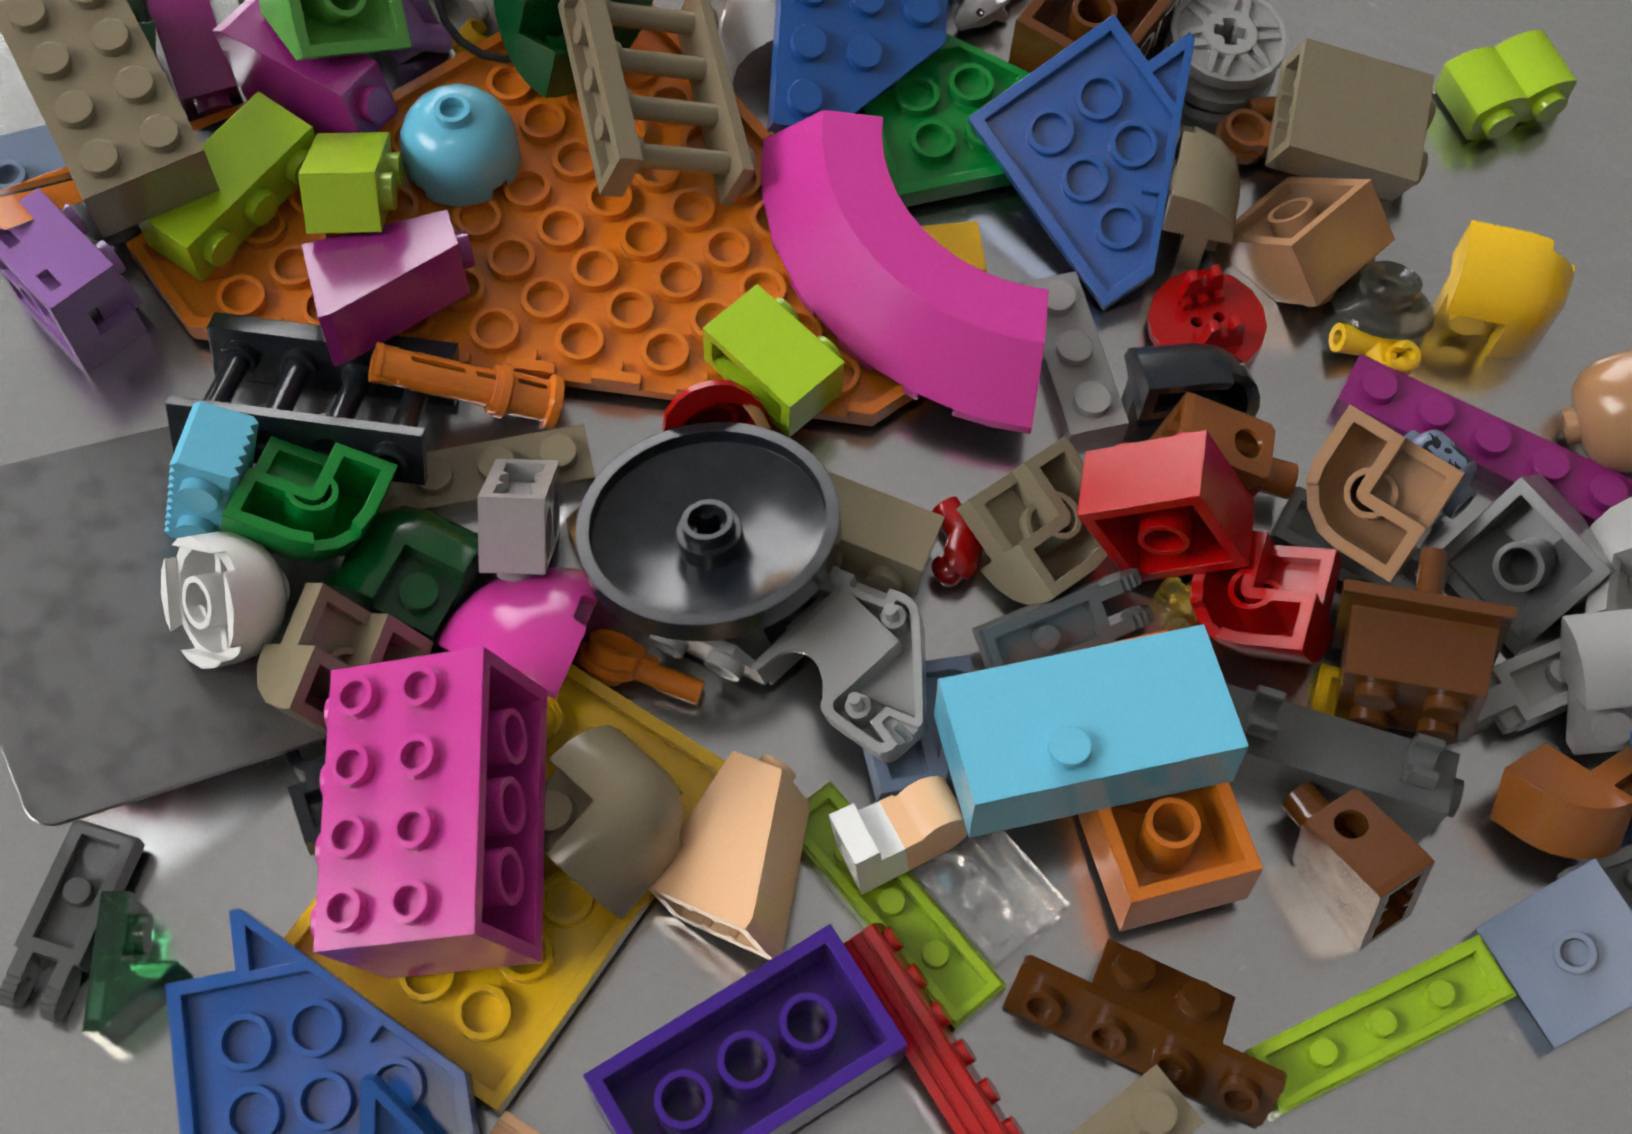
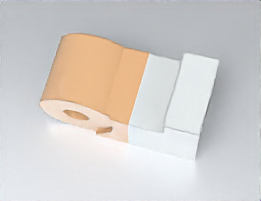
M930 776L917 780L898 795H891L863 809L857 810L853 803L829 814L836 847L861 895L949 851L958 845L968 834L960 806L947 782L940 776Z

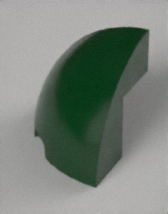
M494 0L497 24L505 49L513 65L527 84L545 98L561 97L577 92L558 10L560 0ZM611 0V2L649 7L653 4V0ZM612 26L615 41H619L622 48L630 49L641 31L640 29Z

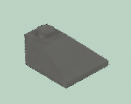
M1542 474L1520 477L1443 548V550L1449 553L1448 566L1449 570H1451L1447 583L1461 598L1518 607L1516 619L1512 621L1503 643L1515 656L1519 655L1615 572L1614 567L1586 520Z

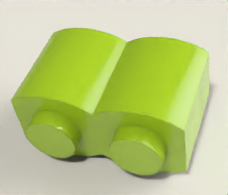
M1531 30L1515 35L1495 47L1487 46L1473 49L1446 62L1434 89L1467 140L1478 139L1487 136L1488 139H1495L1508 133L1517 123L1535 119L1538 122H1544L1557 116L1566 108L1568 98L1578 81L1544 30Z

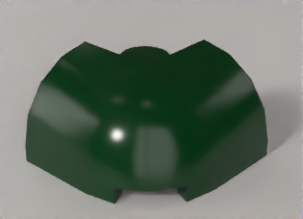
M403 505L380 511L361 540L347 554L338 556L321 583L329 586L370 613L392 615L435 642L457 601H463L479 573L478 534L427 510Z

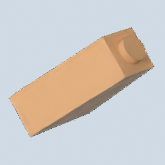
M732 751L682 826L679 841L683 845L668 869L649 889L675 918L769 960L780 955L784 949L811 806L809 801L793 783L796 778L793 770L782 761L770 755L763 754L757 760Z

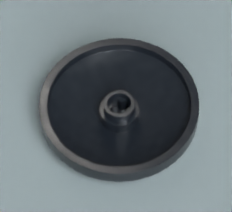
M706 422L680 426L650 436L622 452L599 473L583 498L576 521L575 537L585 579L593 594L610 613L624 623L651 635L680 641L704 642L735 638L756 632L782 620L800 608L822 586L831 572L840 548L842 531L839 500L833 481L825 467L804 446L785 435L764 427L735 422Z

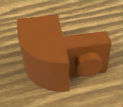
M1546 743L1540 745L1505 767L1490 819L1529 845L1553 855L1572 859H1598L1618 852L1629 822L1632 819L1631 746L1626 747L1590 771Z

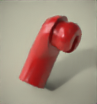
M955 496L943 500L932 510V512L945 517L941 526V530L947 538L943 549L944 554L934 558L931 566L933 574L945 587H955L963 578L969 580L976 573L984 550L956 508L962 504Z

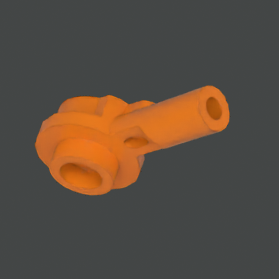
M594 630L591 632L589 640L584 641L579 646L577 652V661L585 669V672L606 686H618L622 682L635 680L654 687L658 692L697 705L705 681L660 665V658L646 653V648L643 644L637 643L630 637L613 630Z

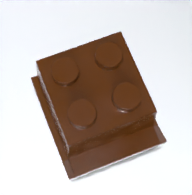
M1428 547L1421 550L1415 590L1351 579L1344 580L1332 648L1342 649L1334 716L1383 731L1393 728L1415 733L1419 732L1445 740L1446 745L1454 744L1457 740L1468 742L1487 698L1492 669L1512 621L1516 619L1518 607L1443 595L1449 553L1436 547Z

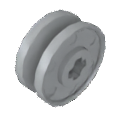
M1184 0L1176 8L1163 50L1189 32L1195 38L1184 100L1195 107L1216 113L1233 112L1238 109H1246L1248 98L1264 97L1270 91L1276 72L1284 59L1288 44L1284 21L1271 4L1265 0Z

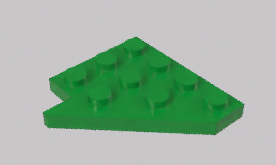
M946 33V43L935 55L923 64L918 65L891 89L869 106L859 111L863 115L883 117L882 141L885 161L894 187L906 207L1012 185L968 124V117L1030 74L1029 72Z

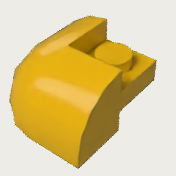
M1471 220L1453 252L1451 273L1432 305L1430 325L1451 329L1461 335L1488 337L1486 357L1510 358L1528 352L1544 338L1565 307L1575 276L1576 265H1570L1568 260L1554 250V239L1529 231Z

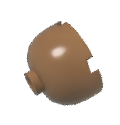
M1632 349L1612 353L1597 359L1583 369L1572 385L1571 407L1560 410L1562 427L1568 445L1580 443L1588 459L1605 469L1622 474L1632 473Z

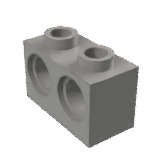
M496 458L477 497L479 573H497L499 579L512 582L524 580L534 574L545 575L560 533L559 460Z

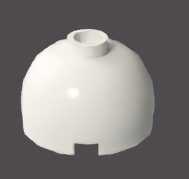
M211 532L177 538L172 545L178 546L179 550L176 557L164 559L161 568V599L165 620L170 632L183 625L195 647L194 649L181 650V652L188 661L201 669L231 665L257 656L262 650L263 643L270 644L279 635L287 611L290 587L288 579L278 563L262 544L232 532Z

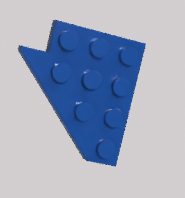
M1114 14L968 117L970 127L1069 265L1077 272L1079 279L1102 311L1111 307L1153 276L1195 38L1189 32L1148 61Z
M240 908L229 910L235 970L165 984L180 1134H360L361 1079L366 1074H378L435 1134H479L470 1072L248 911Z

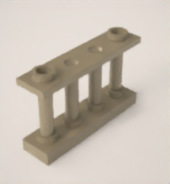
M560 0L558 10L599 195L623 197L635 174L640 173L642 168L713 174L720 204L732 206L745 184L753 177L755 156L753 150L747 144L718 32V14L715 9H712L710 0H685L680 10L611 2V0ZM612 26L678 34L683 55L622 48L620 42L615 41ZM623 72L690 80L695 102L633 95L631 89L626 88ZM634 120L701 126L707 149L646 144L641 137H638Z

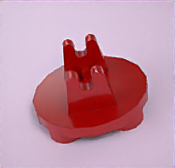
M1218 264L1211 266L1209 270H1188L1169 278L1154 293L1147 315L1149 338L1154 345L1184 342L1219 345L1243 360L1246 366L1253 363L1257 358L1267 330L1264 307L1252 289L1234 276L1224 274L1221 266ZM1214 318H1218L1222 322H1218V320H1214ZM1192 323H1196L1200 327H1195L1192 325Z

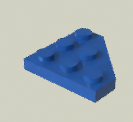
M776 0L767 131L777 133L822 110L856 114L861 109L869 106L896 85L905 75L935 55L946 43L948 0Z

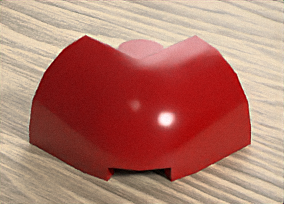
M1253 531L1250 566L1193 574L1190 605L1199 624H1204L1208 635L1224 649L1248 658L1314 664L1320 662L1328 650L1334 631L1328 617L1342 561L1337 549L1274 545L1267 531Z

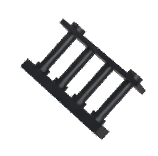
M215 312L207 325L215 378L204 399L169 395L165 402L173 452H175L193 404L202 401L255 417L258 422L253 460L255 464L258 462L271 436L328 457L335 443H339L397 464L398 468L393 479L394 482L425 486L428 479L425 428L418 427L427 403L455 407L457 400L415 392L392 385L388 386L369 382L370 361L375 347L346 364L333 366L320 325ZM398 335L383 342L386 345L399 347L400 349L459 361L458 343ZM242 380L277 384L266 408L231 403ZM304 387L339 392L328 416L293 411ZM366 395L401 400L391 424L356 419Z

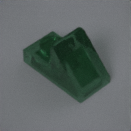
M101 891L82 1032L102 1047H117L167 1004L165 984L194 977L179 961L142 960V956L150 955L153 948L155 936L154 919L152 914L148 913V909L130 891Z

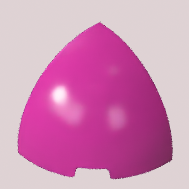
M548 567L545 575L534 574L529 578L516 582L498 578L475 591L454 610L434 643L449 651L484 646L547 690V696L556 699L585 634L588 620L598 599L591 591L583 571L574 568Z

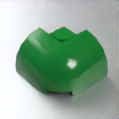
M271 436L255 467H248L225 508L221 518V532L239 534L262 544L268 552L291 560L318 563L347 554L368 532L397 473L398 465L339 443H335L328 457Z

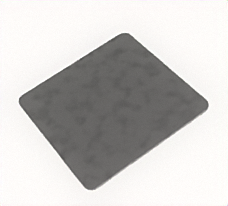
M268 403L257 405V407L266 408ZM169 426L0 465V748L25 813L34 822L44 826L63 825L327 740L326 734L312 729L265 702L257 688V664L261 652L257 656L239 663L217 668L201 669L188 661L181 652V650L195 648L183 625L170 632L165 620L161 599V568L165 558L177 556L179 547L172 545L176 540L175 538H171L164 533L166 527L164 525L167 514L166 508L168 505L166 503L169 491L168 485L170 483L168 481L171 468L169 464L174 454ZM270 553L280 569L285 573L290 587L287 611L279 635L270 644H281L305 584L321 583L337 557L315 563L291 560Z

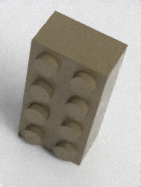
M127 0L0 1V32L103 238L220 190L205 151Z

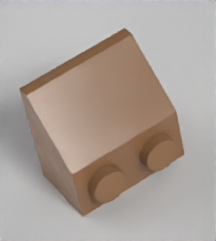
M1288 176L1236 219L1232 244L1218 241L1216 250L1275 302L1316 307L1334 298L1337 289L1354 274L1369 268L1375 262V257L1389 246L1395 238L1371 179Z

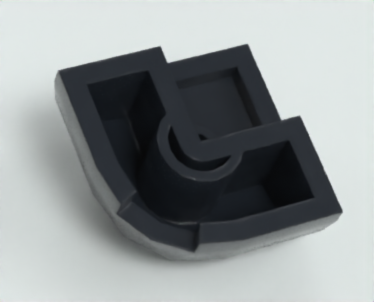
M1184 342L1128 348L1124 355L1128 380L1121 401L1129 421L1128 428L1161 425L1186 392L1197 394L1253 417H1256L1260 408L1258 386L1245 362L1219 345Z

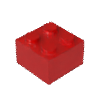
M1207 430L1181 432L1174 436L1136 443H1120L1114 447L1086 451L1077 516L1119 570L1137 568L1143 582L1250 566L1255 501Z

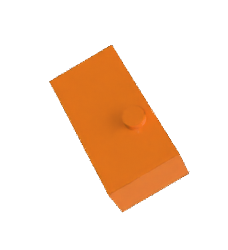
M1166 629V630H1162V631H1158V632H1154V633H1150V634H1145V635H1141V636H1137V637H1133V638H1129V639H1134V638H1139V637L1154 635V634H1158V633L1168 632V630ZM1229 782L1077 814L1120 932L1247 899L1264 869Z

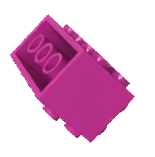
M484 646L331 670L330 694L324 706L327 741L325 764L320 772V789L323 795L321 833L315 844V856L319 866L317 899L310 919L311 932L314 938L313 952L388 979L542 963L547 690Z

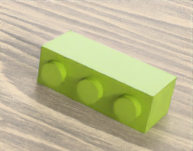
M258 91L202 144L220 190L139 223L138 225L148 246L203 282L217 267L228 263L234 256L237 247L259 226L267 224L276 214L278 207L300 186L298 173L316 137L313 127Z

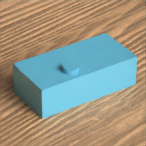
M1204 624L938 679L934 718L969 838L1234 781L1249 747Z

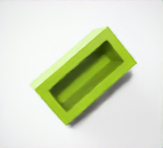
M390 132L316 134L298 173L306 234L382 232L388 211L396 210L397 189H403L402 154L401 152H392Z
M758 284L703 327L704 360L724 379L736 382L755 394L768 411L770 421L789 438L842 394L845 362L838 348L828 338L824 336L816 337L800 322L797 313L787 301L780 297L774 299Z

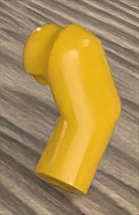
M1336 323L1329 334V348L1336 353L1354 356L1362 354L1406 375H1410L1421 363L1422 355L1418 345L1407 339L1402 340L1398 335L1389 330Z

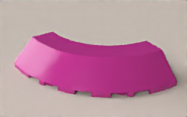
M822 110L763 139L761 185L763 209L766 211L771 231V242L775 252H779L783 265L791 277V286L811 316H818L822 323L838 338L837 344L852 359L868 371L875 368L881 374L902 385L903 393L917 400L920 395L953 409L952 416L993 428L1031 434L1045 344L1049 290L1025 286L984 272L941 246L919 225L899 197L889 175L882 141L883 117Z

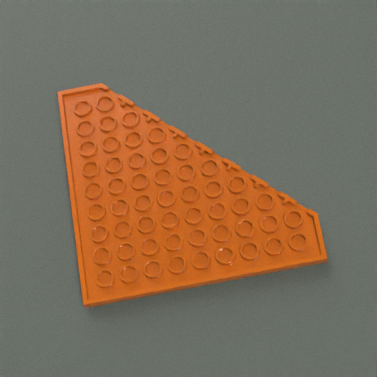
M641 30L630 49L683 55L679 36L673 33ZM500 31L476 44L477 47L485 51L504 55L508 54ZM465 50L391 92L398 112L378 132H390L392 152H401L400 131L405 116L423 94L439 86L464 84L476 86L491 94L502 103L515 124L521 154L516 177L509 185L506 179L500 187L492 190L493 198L482 204L463 207L438 204L428 199L423 189L416 186L414 182L412 185L404 169L403 189H397L396 210L388 211L384 225L447 210L454 232L466 230L476 266L464 269L470 294L397 334L398 336L458 343L459 361L461 363L491 369L495 364L508 363L512 364L515 372L545 379H548L553 374L563 376L565 387L673 400L676 395L694 384L707 380H726L704 360L703 327L758 284L774 299L780 297L787 301L797 313L800 322L816 337L824 336L828 338L838 348L845 362L842 394L812 419L874 426L913 399L903 393L902 385L881 374L875 368L868 371L852 359L837 344L838 338L822 323L817 315L811 316L791 286V277L783 265L779 252L776 253L772 245L771 231L766 211L763 209L761 185L763 139L772 134L767 131L766 127L736 94L735 97L747 144L754 152L755 169L752 179L745 184L732 206H724L720 204L713 174L642 168L641 172L633 177L623 197L599 195L577 92L561 97L545 98L527 84L513 63L505 64L481 59ZM623 72L626 88L631 89L633 95L695 102L690 80ZM634 120L637 135L646 144L707 149L701 126ZM299 186L278 207L274 217L267 224L259 226L237 247L231 260L225 265L217 267L203 282L148 246L143 233L127 241L126 245L132 257L192 338L209 340L207 325L215 312L320 325L302 244L347 233L306 234Z

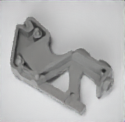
M838 566L832 567L822 586L811 597L816 601L785 628L786 631L772 645L764 632V628L753 633L731 638L730 642L727 640L704 642L680 641L649 634L648 642L661 652L675 658H682L685 652L705 660L704 665L712 672L735 682H738L741 676H744L764 685L767 682L773 685L805 655L808 656L818 666L823 680L822 701L820 703L823 715L834 728L880 761L886 763L896 761L926 734L925 629L918 606L912 598L904 593L889 588L887 593L861 584L857 582L854 574L841 570Z

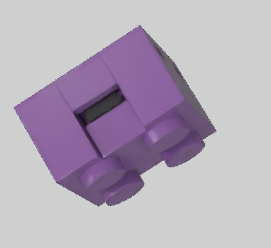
M37 188L19 200V203L34 220L9 230H2L0 228V272L16 299L88 374L147 331L136 310L143 302L131 284L120 275L126 271V268L113 249L103 240L94 245L85 236L89 233L88 228L75 210L68 203H65L64 209L60 210Z

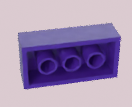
M830 923L583 1074V1078L591 1097L613 1134H790L903 1061L908 1043Z

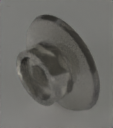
M1392 261L1369 263L1365 266L1363 273L1354 274L1340 286L1330 300L1335 312L1345 322L1362 332L1380 338L1392 340L1418 338L1427 334L1435 323L1432 304L1421 292L1423 283L1419 275L1407 266Z

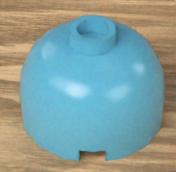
M451 84L439 86L423 94L407 112L400 131V147L406 176L412 185L414 182L416 186L423 189L426 197L435 203L456 207L482 204L493 198L492 190L500 187L506 179L509 185L516 177L521 154L513 119L497 98L476 86Z

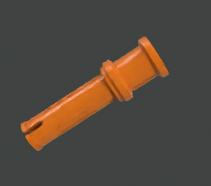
M377 342L375 345L368 374V381L371 383L392 385L415 392L483 406L485 413H489L490 417L501 419L504 414L531 419L539 421L540 427L548 430L553 429L558 421L565 391L564 378L560 375L553 374L548 379L515 372L512 364L508 363L495 364L492 369L479 367L439 356L400 349L399 347L386 345L381 342Z

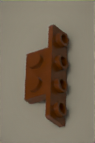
M1109 938L1100 953L1090 981L1036 956L1026 955L1004 1002V1007L1007 1010L1143 1074L1157 1064L1178 1090L1255 1126L1263 1125L1285 1088L1287 1074L1284 1071L1223 1044L1235 996Z

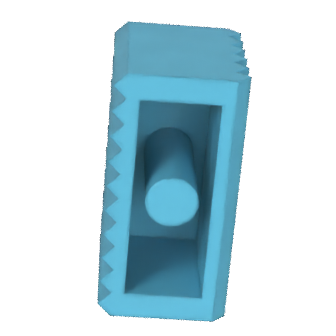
M202 401L193 404L169 464L171 466L168 479L170 483L168 485L169 491L166 502L168 505L165 516L166 522L164 524L166 526L164 533L169 537L177 539L211 532H221L222 514L246 469L253 467L258 422L254 416Z

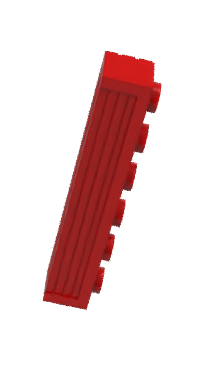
M873 923L843 943L908 1043L905 1053L906 1057L955 1134H1024L1013 1116L1006 1118L997 1102L1001 1100V1097L992 1081L988 1077L981 1079L974 1068L973 1063L977 1060L970 1046L963 1038L957 1041L948 1027L952 1023V1019L945 1007L938 1000L933 1003L924 987L928 985V982L920 968L915 963L909 965L900 951L904 948V944L892 926L885 928L883 923Z

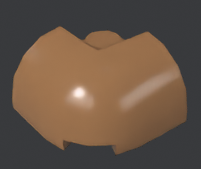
M1349 404L1314 458L1305 480L1307 510L1316 527L1315 531L1330 545L1391 583L1398 577L1432 530V525L1466 474Z

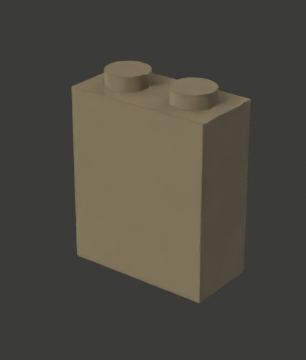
M1306 38L1282 61L1265 166L1302 177L1371 179L1378 198L1392 202L1411 187L1417 185L1425 174L1428 165V154L1424 151L1426 131L1432 123L1436 111V101L1431 98L1435 75Z

